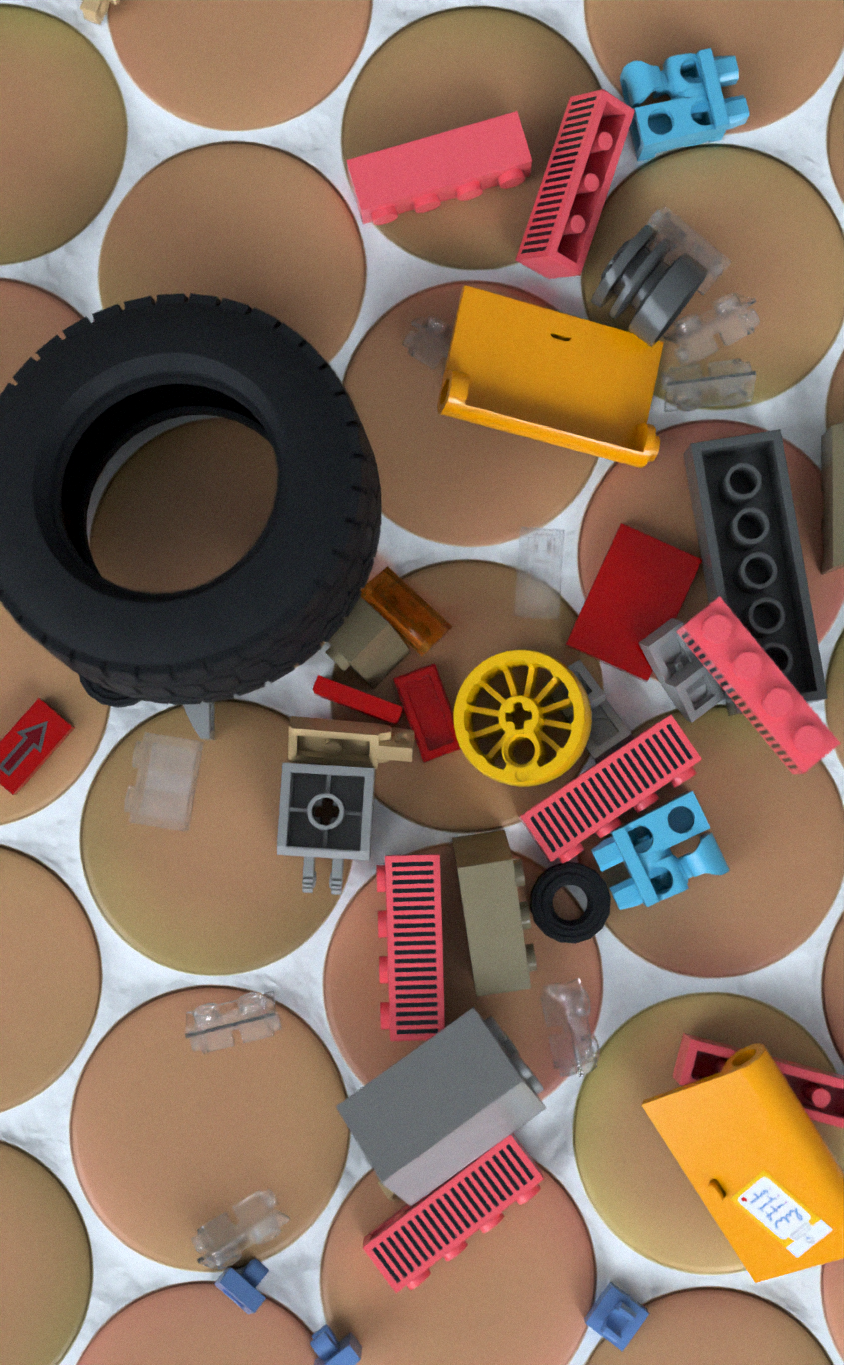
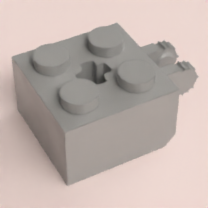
M282 763L277 855L304 856L303 893H313V889L316 886V857L333 858L329 888L331 889V894L337 895L342 893L344 859L370 860L375 768ZM327 798L333 800V806L339 807V816L332 817L330 825L322 824V817H316L315 815L316 806H323Z

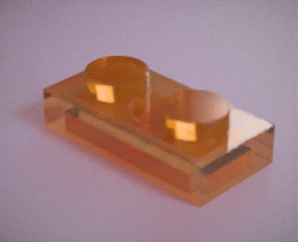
M388 566L361 590V597L385 618L397 634L422 657L453 627Z

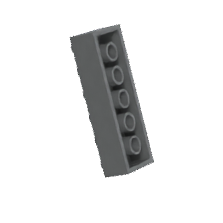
M781 429L691 443L683 455L709 604L718 597L722 598L807 703L828 699ZM724 691L728 716L743 714Z

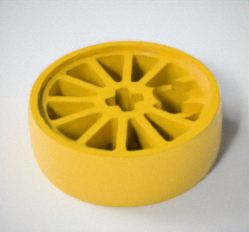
M509 650L486 659L475 667L464 680L455 701L454 729L463 754L483 775L511 786H538L563 775L576 763L583 753L591 732V705L587 692L579 678L558 659L535 650ZM515 667H529L524 695H520L512 671ZM542 668L550 671L553 678L533 699L539 669ZM502 672H504L512 696L508 699L490 685V681ZM563 682L568 689L569 698L542 707L545 701ZM483 689L502 704L499 711L475 706ZM573 706L574 720L571 724L546 719L547 715ZM521 707L532 714L530 720L524 721L523 729L520 725L513 722V716L520 715ZM479 714L496 717L499 723L474 732L473 715ZM545 727L571 731L564 748L544 732ZM504 731L505 734L485 755L480 749L478 741ZM524 740H531L535 747L534 757L526 764H519L513 756L514 747ZM546 742L557 752V755L544 765L546 759V746L544 743ZM501 753L506 762L505 769L495 765V760Z

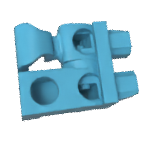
M711 48L698 50L697 54L687 53L671 56L663 63L662 71H660L658 66L649 65L639 60L632 61L624 66L619 78L625 104L635 110L629 130L637 162L654 158L656 153L683 146H695L707 141L709 143L720 141L726 130L745 124L749 117V109L744 95L724 99L721 87L736 84L739 79L736 57L734 55L713 57ZM651 93L653 95V99L659 98L662 95L666 94L671 99L669 101L659 102L640 107L642 102H644Z
M687 791L619 826L610 832V837L602 840L590 849L601 871L623 862L630 875L629 878L609 887L619 910L635 907L642 903L649 907L661 900L689 889L687 884L688 879L705 873L723 875L730 871L711 832H707L700 837V843L692 853L688 852L679 858L672 854L670 847L711 828L693 791Z

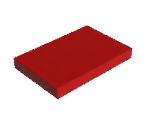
M621 523L565 646L647 682L653 670L639 642L670 619L677 618L702 559Z

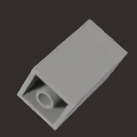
M473 1007L341 1102L336 1108L381 1183L408 1205L412 1206L546 1109V1106L537 1095L544 1090L543 1086L532 1070L521 1059L519 1051L492 1016L484 1020Z

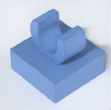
M256 1258L254 1260L251 1259L240 1274L231 1267L225 1269L214 1285L247 1314H253L266 1299L255 1287L262 1281L269 1270Z
M610 1281L585 1316L584 1321L586 1325L623 1352L648 1317L649 1311Z
M326 1324L311 1336L313 1340L310 1344L319 1356L315 1359L314 1365H355L361 1360L362 1346L352 1332L338 1341L333 1331Z

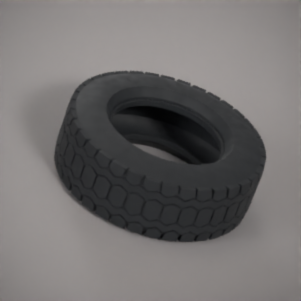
M184 293L157 295L156 303L151 296L125 301L124 310H122L119 304H115L93 313L94 321L92 324L85 317L64 329L63 333L66 338L63 341L58 335L54 336L36 351L41 359L36 361L30 357L13 376V379L18 384L13 385L8 382L0 395V602L21 629L77 674L110 691L142 701L162 704L170 702L173 705L201 704V701L211 703L234 698L236 693L242 696L265 687L267 681L273 683L295 670L294 665L297 663L301 666L322 648L320 643L323 641L327 643L344 623L342 618L349 616L362 594L360 589L365 588L374 565V559L372 558L376 557L381 533L382 496L376 458L354 404L335 371L304 337L284 322L281 323L277 318L255 307L252 309L244 303L223 298L221 301L217 296L191 293L189 301ZM188 415H210L237 421L255 430L273 446L277 465V491L273 509L256 543L230 569L214 579L193 588L158 593L132 590L114 584L101 576L93 561L88 544L87 511L97 479L107 462L132 437L148 427L168 419Z

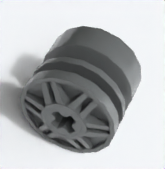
M646 224L633 238L626 241L610 260L601 275V281L592 296L591 302L602 308L616 294L618 298L613 304L609 316L615 319L629 306H632L637 311L631 320L628 330L652 347L676 320L701 286L710 270L687 253L678 257L670 266L663 261L669 252L672 242L664 238L650 252L648 249L658 231L649 224Z

